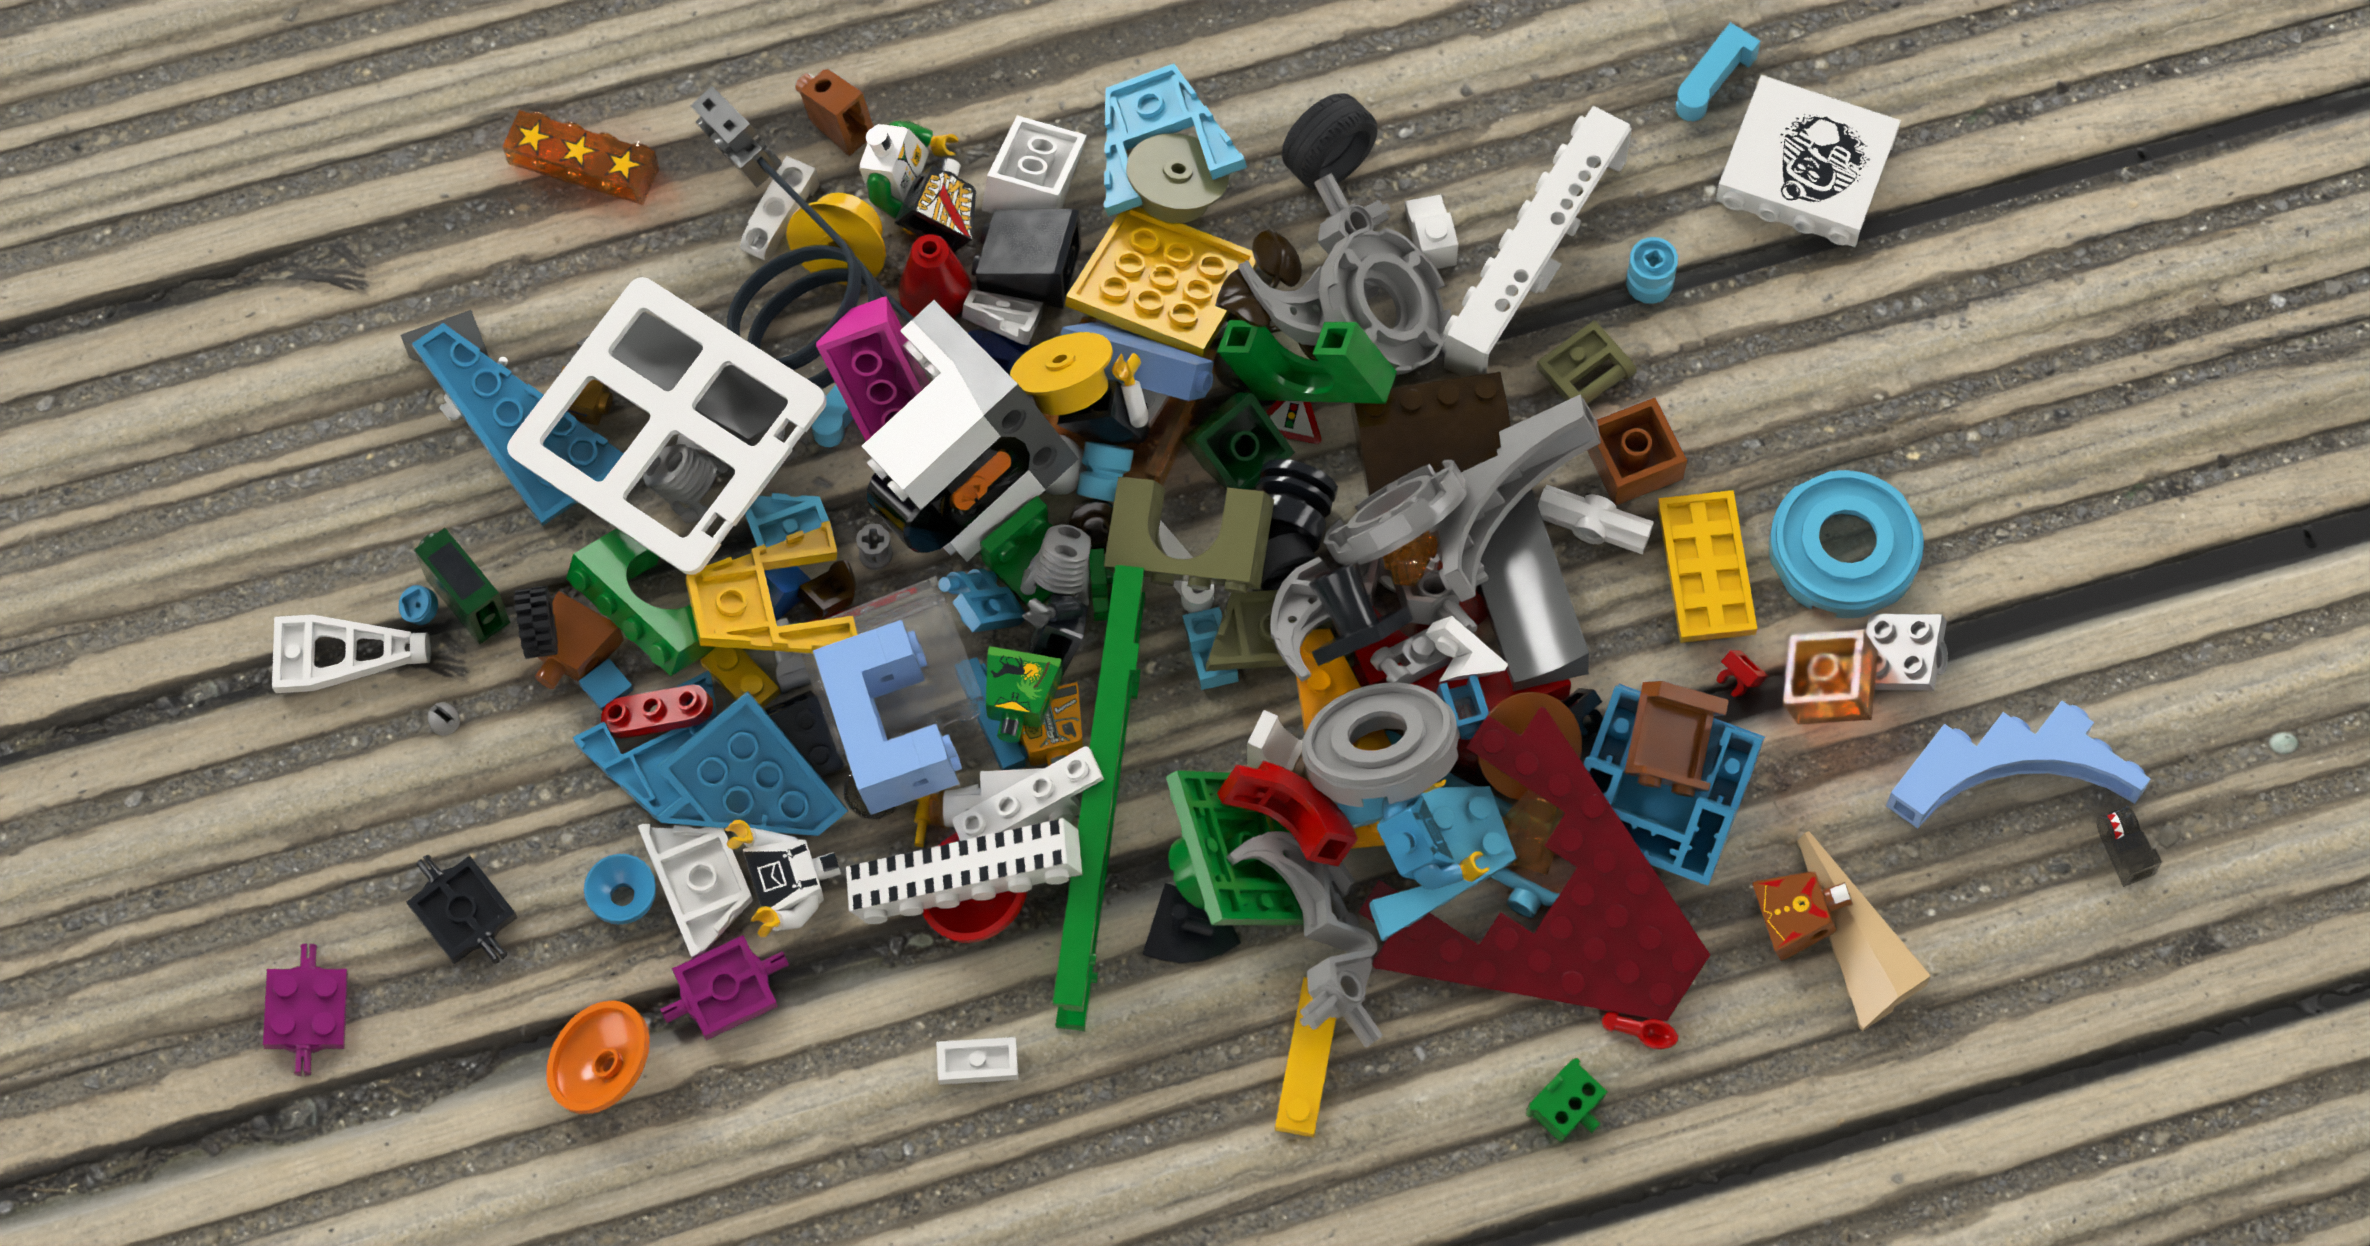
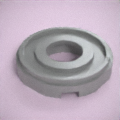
M1365 227L1353 232L1335 244L1321 268L1319 279V296L1326 322H1357L1397 371L1396 375L1410 373L1431 362L1437 357L1447 339L1443 332L1451 318V309L1443 310L1442 300L1438 291L1445 286L1433 262L1406 236L1388 228L1378 232L1370 231ZM1368 280L1378 283L1392 297L1397 316L1392 329L1382 324L1370 310L1364 295V281Z
M1444 460L1442 463L1446 469L1435 473L1430 464L1418 468L1356 504L1355 508L1358 512L1349 520L1348 524L1344 525L1342 520L1338 519L1326 531L1324 544L1335 562L1342 563L1345 566L1358 561L1359 565L1378 559L1411 542L1447 517L1463 501L1467 493L1465 478L1453 460Z
M1379 683L1347 692L1322 708L1313 718L1305 732L1301 751L1306 772L1312 786L1337 803L1347 806L1364 807L1363 799L1387 797L1390 805L1418 796L1450 772L1458 759L1456 747L1460 734L1453 710L1449 704L1445 703L1432 691L1407 683ZM1382 729H1402L1406 731L1397 743L1385 749L1369 751L1361 750L1352 745L1357 739L1373 731Z

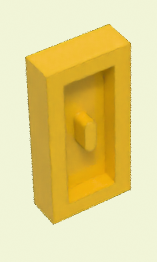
M716 647L701 659L702 666L709 671L711 676L735 701L748 691L759 705L764 708L781 694L779 687L743 649Z

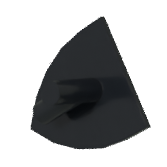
M1165 883L1142 955L1175 963L1202 962L1225 954L1240 945L1241 942L1233 925H1211L1209 916L1204 909L1197 908L1189 903L1180 893L1177 886Z

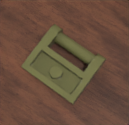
M1595 320L1540 358L1536 364L1539 372L1565 401L1581 394L1586 404L1621 379L1628 380L1637 373V369L1631 359ZM1608 359L1614 364V367L1582 390L1578 391L1573 386V384Z

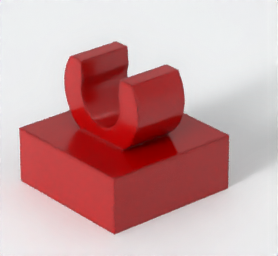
M1730 650L1721 660V663L1728 669L1721 671L1716 681L1719 684H1724L1730 676H1734L1738 684L1731 695L1739 697L1747 691V688L1759 687L1768 675L1741 650Z

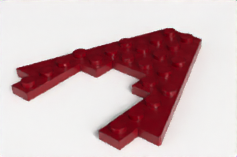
M1540 706L1521 736L1487 715L1466 749L1565 813L1544 847L1577 868L1534 933L1500 912L1478 945L1429 912L1417 922L1393 934L1372 962V966L1381 970L1668 1021L1710 957V953L1547 709ZM1379 880L1358 913L1375 923L1369 907L1370 902L1399 892Z

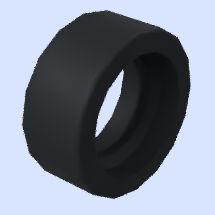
M1287 533L1268 540L1260 590H1251H1279L1282 582L1297 567L1315 559L1316 556L1307 538L1301 533Z

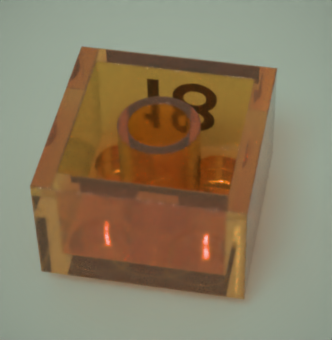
M1864 630L1790 635L1783 705L1798 725L1872 720L1878 650Z

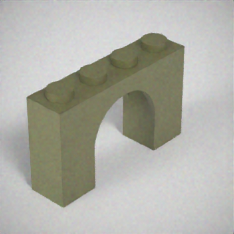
M1118 477L1104 560L1105 568L1114 573L1115 565L1144 568V577L1151 578L1152 583L1164 586H1174V580L1188 582V587L1201 590H1210L1211 584L1222 585L1225 591L1237 594H1247V588L1260 590L1274 506V499L1264 491L1227 488L1221 529L1215 542L1207 551L1199 556L1189 559H1176L1166 554L1159 537V526L1166 488L1155 480Z

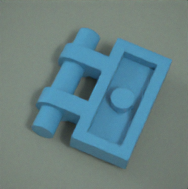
M983 568L972 569L968 574L963 571L950 572L946 577H942L939 580L938 584L941 591L949 592L953 595L958 594V597L952 603L960 613L961 620L970 628L972 633L1019 626L1025 620L1022 617L1023 614H1026L1009 587L999 588L997 586V575L993 571H987Z

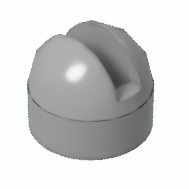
M436 703L428 712L427 720L429 726L437 735H450L459 727V714L456 708L449 703ZM442 711L451 720L447 723L438 715L439 712Z

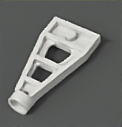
M317 615L274 617L272 689L275 693L316 691L406 664L430 663L431 644L427 632L411 633L409 631ZM320 637L343 640L346 643L344 660L328 667H316L314 665L315 641ZM359 639L383 641V656L377 659L357 661V641ZM406 644H410V651H405Z

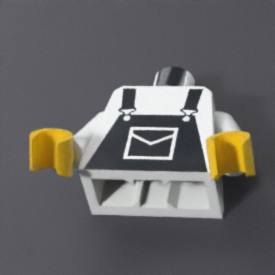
M735 820L725 828V831L734 832L738 836L732 837L726 842L730 849H737L742 844L748 847L744 848L743 852L760 904V908L751 918V922L761 921L764 923L757 931L758 935L766 937L772 929L781 931L801 928L815 913L819 904L824 901L819 881L841 874L835 853L832 852L812 859L806 840H798L793 836L750 828L743 820Z

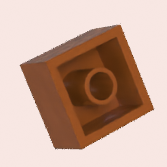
M1656 397L1597 419L1601 443L1587 450L1615 505L1683 480L1687 459Z

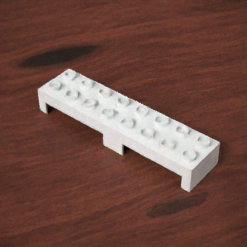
M1592 106L1586 117L1580 116L1571 131L1573 138L1568 145L1562 144L1553 159L1555 166L1550 174L1544 172L1541 175L1535 188L1536 196L1532 202L1526 200L1517 216L1519 222L1514 230L1507 229L1499 243V249L1501 250L1495 259L1490 257L1486 261L1480 277L1483 279L1477 288L1471 286L1462 302L1464 308L1460 315H1452L1443 332V335L1447 336L1442 347V352L1445 353L1444 368L1461 377L1488 374L1489 353L1529 290L1536 294L1538 291L1544 293L1560 268L1561 263L1550 257L1565 233L1573 237L1578 230L1581 220L1576 218L1601 176L1607 167L1620 172L1625 165L1632 129L1630 124L1595 106ZM1600 162L1601 165L1598 168H1595L1596 164ZM1582 188L1583 193L1580 196H1577V194ZM1508 303H1509V304H1510L1509 310L1503 312L1504 309L1506 308V306H1507Z

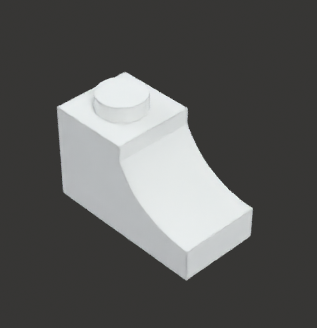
M1435 195L1405 201V211L1413 244L1433 262L1436 269L1456 266L1458 241L1451 213L1446 212L1442 196Z
M1263 710L1247 743V767L1258 769L1261 763L1266 761L1286 768L1303 777L1306 768L1301 751L1302 741L1294 737L1282 726L1277 715Z

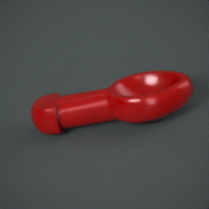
M1607 1012L1602 1018V1025L1607 1031L1612 1033L1617 1031L1638 1037L1645 1046L1653 1049H1668L1679 1041L1675 1029L1662 1020L1649 1019L1640 1022L1619 1016L1618 1012Z

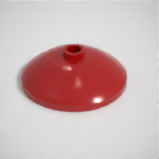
M958 834L951 835L938 846L959 842ZM1028 891L996 893V896L989 900L968 899L959 901V905L953 908H939L936 906L923 909L922 914L927 923L945 938L962 943L980 942L999 934L1012 923L1021 911Z

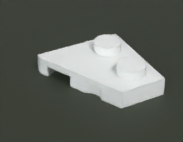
M971 290L963 304L962 318L1016 342L1028 345L1042 317L1043 302Z

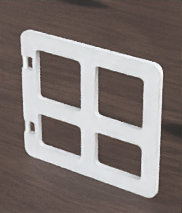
M640 277L634 279L623 291L511 437L507 449L509 455L516 462L683 573L694 575L704 569L732 527L738 524L793 451L792 448L803 433L809 430L824 410L827 398L822 389L655 282L648 278ZM643 312L654 314L703 346L702 352L671 391H664L612 357L615 347ZM728 365L737 367L788 400L785 409L755 446H749L695 411L697 403ZM591 380H598L650 414L648 423L606 478L600 482L593 480L543 447L546 437ZM790 421L797 427L785 443H783L777 437ZM675 434H681L735 469L733 478L692 532L684 538L679 537L626 501L627 495ZM717 516H720L726 521L712 538L705 532Z

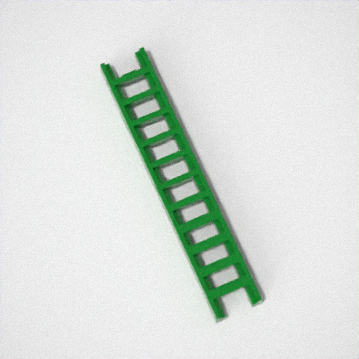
M1115 565L1089 746L1104 780L1084 790L1082 795L1078 823L1082 875L1073 876L1070 879L1053 997V1006H1058L1055 1026L1061 1029L1085 1031L1092 983L1097 984L1098 972H1094V966L1097 959L1096 950L1131 700L1138 699L1141 669H1137L1146 600V593L1142 592L1145 574L1142 567Z

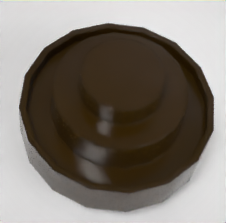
M1095 498L1084 500L1075 506L1069 514L1067 525L1081 529L1091 538V549L1104 548V554H1106L1114 505L1106 500Z

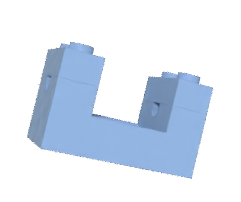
M899 620L813 650L857 790L871 815L959 785L955 771L961 770L962 766L949 734L942 736L937 724L887 740L874 698L925 681L921 668L928 666L915 630L907 632L903 621Z

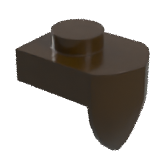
M847 560L836 561L827 572L799 586L797 597L821 620L853 603L856 581L850 563Z

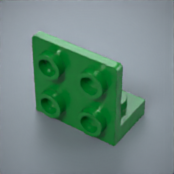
M1038 496L1034 497L980 542L984 564L1027 607L1028 602L1033 598H1036L1043 604L1054 594L1043 589L1038 584L1036 585L1035 592L1031 595L1023 594L1020 589L1024 570L1028 568L1034 556L1039 553L1048 528L1053 527L1048 520L1047 505Z

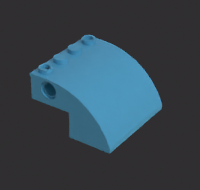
M1619 683L1615 686L1591 754L1586 757L1583 765L1650 865L1708 886L1738 813L1765 736L1713 718L1701 781L1711 783L1709 791L1695 792L1694 797H1685L1671 793L1672 786L1661 784V788L1640 785L1637 783L1638 777L1625 774L1624 772L1641 691Z

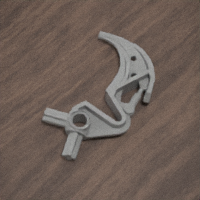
M1332 173L1314 182L1331 216L1326 218V221L1320 223L1318 236L1319 245L1328 255L1337 242L1353 232L1365 227L1373 231L1374 226L1389 219L1387 211L1391 210L1388 203L1382 205L1380 200L1365 207L1355 203L1349 205ZM1248 260L1238 265L1255 298L1266 310L1276 326L1298 343L1316 345L1323 324L1326 322L1319 296V279L1322 266L1315 270L1311 278L1301 288L1295 291H1280L1265 284L1255 273ZM1368 280L1364 281V295L1366 300H1369L1377 295L1379 284Z
M1395 551L1359 565L1372 606L1378 579L1381 576H1389L1392 579L1401 608L1407 606L1413 619L1410 623L1431 625L1432 622L1453 616L1471 633L1477 630L1478 627L1475 622L1459 606L1460 599L1453 589L1448 591L1445 588L1439 570H1430L1398 555ZM1319 557L1297 567L1282 582L1276 594L1271 613V639H1274L1281 657L1301 681L1311 677V673L1303 663L1300 648L1305 638L1316 627L1331 620L1323 604L1309 585L1310 582L1331 571ZM1481 562L1476 575V586L1488 581V575L1484 571V565Z
M1283 831L1266 832L1234 849L1226 856L1232 865L1245 859H1259L1271 866L1285 879L1293 890L1303 911L1304 937L1347 952V954L1328 957L1307 970L1308 992L1313 1000L1300 1011L1303 1015L1300 1019L1303 1026L1309 1024L1314 1030L1329 1017L1339 1019L1343 1016L1364 1047H1368L1380 1039L1383 1034L1361 1004L1365 1000L1366 985L1372 969L1374 954L1377 952V942L1368 931L1358 928L1359 920L1357 916L1348 912L1342 900L1349 893L1355 880L1345 865L1341 862L1337 867L1306 860L1295 837L1291 833Z

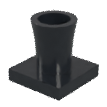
M1358 561L1338 568L1309 583L1323 604L1338 633L1337 637L1312 651L1318 666L1378 642L1413 620L1407 606L1379 618L1377 617L1366 591Z

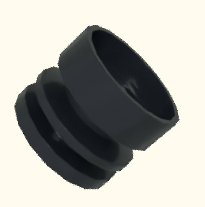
M1285 459L1269 460L1262 466L1260 480L1256 484V491H1264L1274 499L1268 540L1287 533H1301L1307 538L1313 552L1317 551L1326 529V520L1324 518L1331 514L1332 503L1335 501L1338 493L1337 484L1323 471L1308 464Z

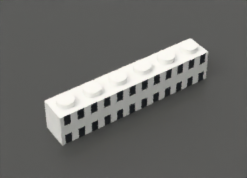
M1064 818L847 866L849 911L865 923L880 924L886 922L887 917L895 915L916 916L922 914L923 909L936 906L939 908H953L959 905V901L968 899L989 900L994 898L996 893L1005 891L1026 892L1032 889V885L1045 882L1048 884L1065 883L1069 880V877L1082 875L1078 829Z

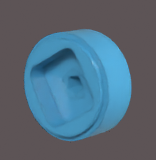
M413 585L407 588L399 600L400 615L404 620L416 625H424L430 622L438 610L436 594L431 589L421 585Z

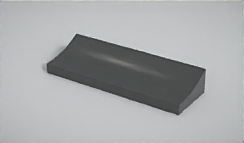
M643 312L615 347L612 357L664 391H671L702 352L703 346L672 326ZM588 337L576 343L579 349ZM728 365L697 403L695 411L749 446H755L785 409L788 400L737 367Z
M1531 489L1508 512L1495 530L1480 561L1484 565L1488 581L1478 585L1502 658L1508 664L1506 670L1513 691L1587 675L1589 671V651L1533 490Z

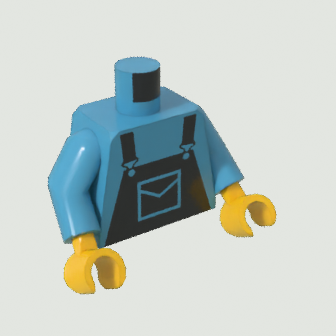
M1446 779L1436 782L1423 791V793H1428L1444 786ZM1422 793L1409 800L1390 805L1387 797L1383 799L1384 817L1377 824V829L1402 877L1414 879L1424 888L1434 890L1460 882L1462 878L1473 882L1489 871V867L1480 869L1476 866L1474 861L1483 856V853L1479 851L1469 855L1459 865L1455 862L1423 796H1421Z

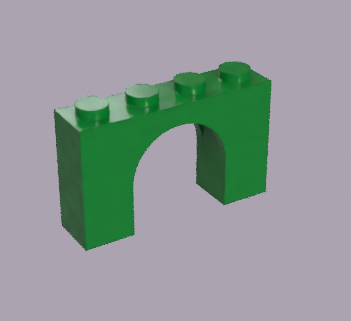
M1243 320L1228 321L1217 351L1258 400L1386 404L1397 373L1357 322H1324L1313 352L1318 361L1301 357L1289 351L1276 340L1265 326L1255 327Z
M616 528L573 554L566 579L574 589L589 599L602 615L607 616L620 628L629 640L636 643L656 665L660 666L670 676H673L716 647L700 646L691 604L678 609H663L644 602L633 593L628 585V581L656 565L659 556Z

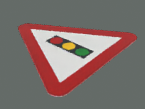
M1276 401L1266 411L1284 438L1311 444L1321 443L1322 437L1311 402Z

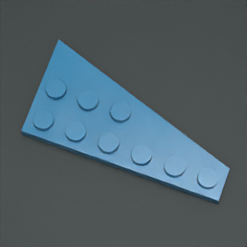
M444 323L412 343L413 349L541 526H544L578 503L516 462L508 453L507 446L509 440L544 394L530 384L527 385L509 369L493 361L482 353L477 346ZM566 411L543 442V447L597 482L603 481L624 454L608 443V440L600 434L594 433L577 421L576 417Z

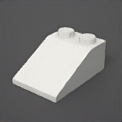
M1017 116L987 175L982 211L993 214L994 210L1062 209L1087 135Z

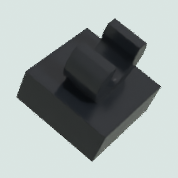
M1578 688L1562 701L1573 713L1583 736L1588 734L1583 726V719L1586 715L1590 717L1593 723L1600 724L1603 721L1602 714L1595 709L1602 703V700L1594 689Z

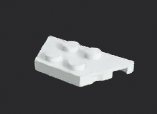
M650 824L638 825L639 832L692 959L704 954L753 901L734 852L727 846L728 838L724 828L703 827L701 829H694L690 826L674 825V828H653Z

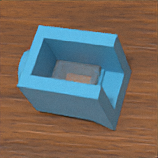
M1477 674L1469 676L1466 685L1449 689L1447 682L1439 684L1436 695L1449 704L1453 710L1462 740L1473 738L1489 714Z

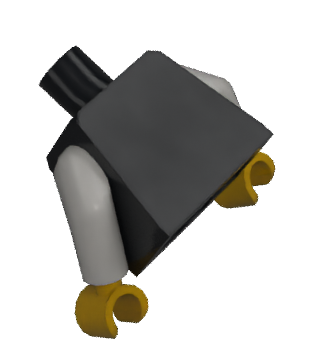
M1132 353L1126 363L1123 355L1120 354L1112 367V373L1117 379L1124 381V384L1118 381L1108 382L1107 391L1097 402L1080 411L1059 415L1057 425L1097 443L1109 445L1126 442L1143 443L1149 434V427L1147 425L1149 412L1140 382L1134 379V374L1141 364L1139 356Z

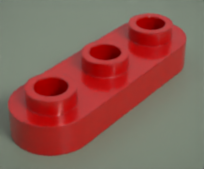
M695 684L613 699L604 707L601 713V723L605 722L610 734L618 739L696 726L705 722L711 715L713 700L701 686ZM693 699L689 705L685 706L688 700ZM657 705V708L653 712H650L651 708Z

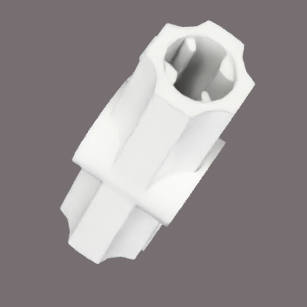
M1547 484L1538 504L1544 521L1572 530L1573 534L1582 541L1591 544H1602L1605 541L1639 554H1643L1654 521L1617 509L1612 501L1603 496L1589 494L1584 498Z

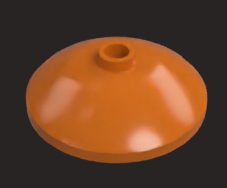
M603 1001L585 1008L565 1025L552 1046L546 1070L549 1091L558 1104L574 1113L592 1114L611 1107L634 1087L645 1067L650 1045L648 1027L641 1014L626 1003Z

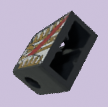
M947 158L942 159L938 167L931 166L915 178L894 223L920 237L930 234L937 235L943 238L953 253H955L973 238L976 189L973 185L958 178L961 165L957 161Z

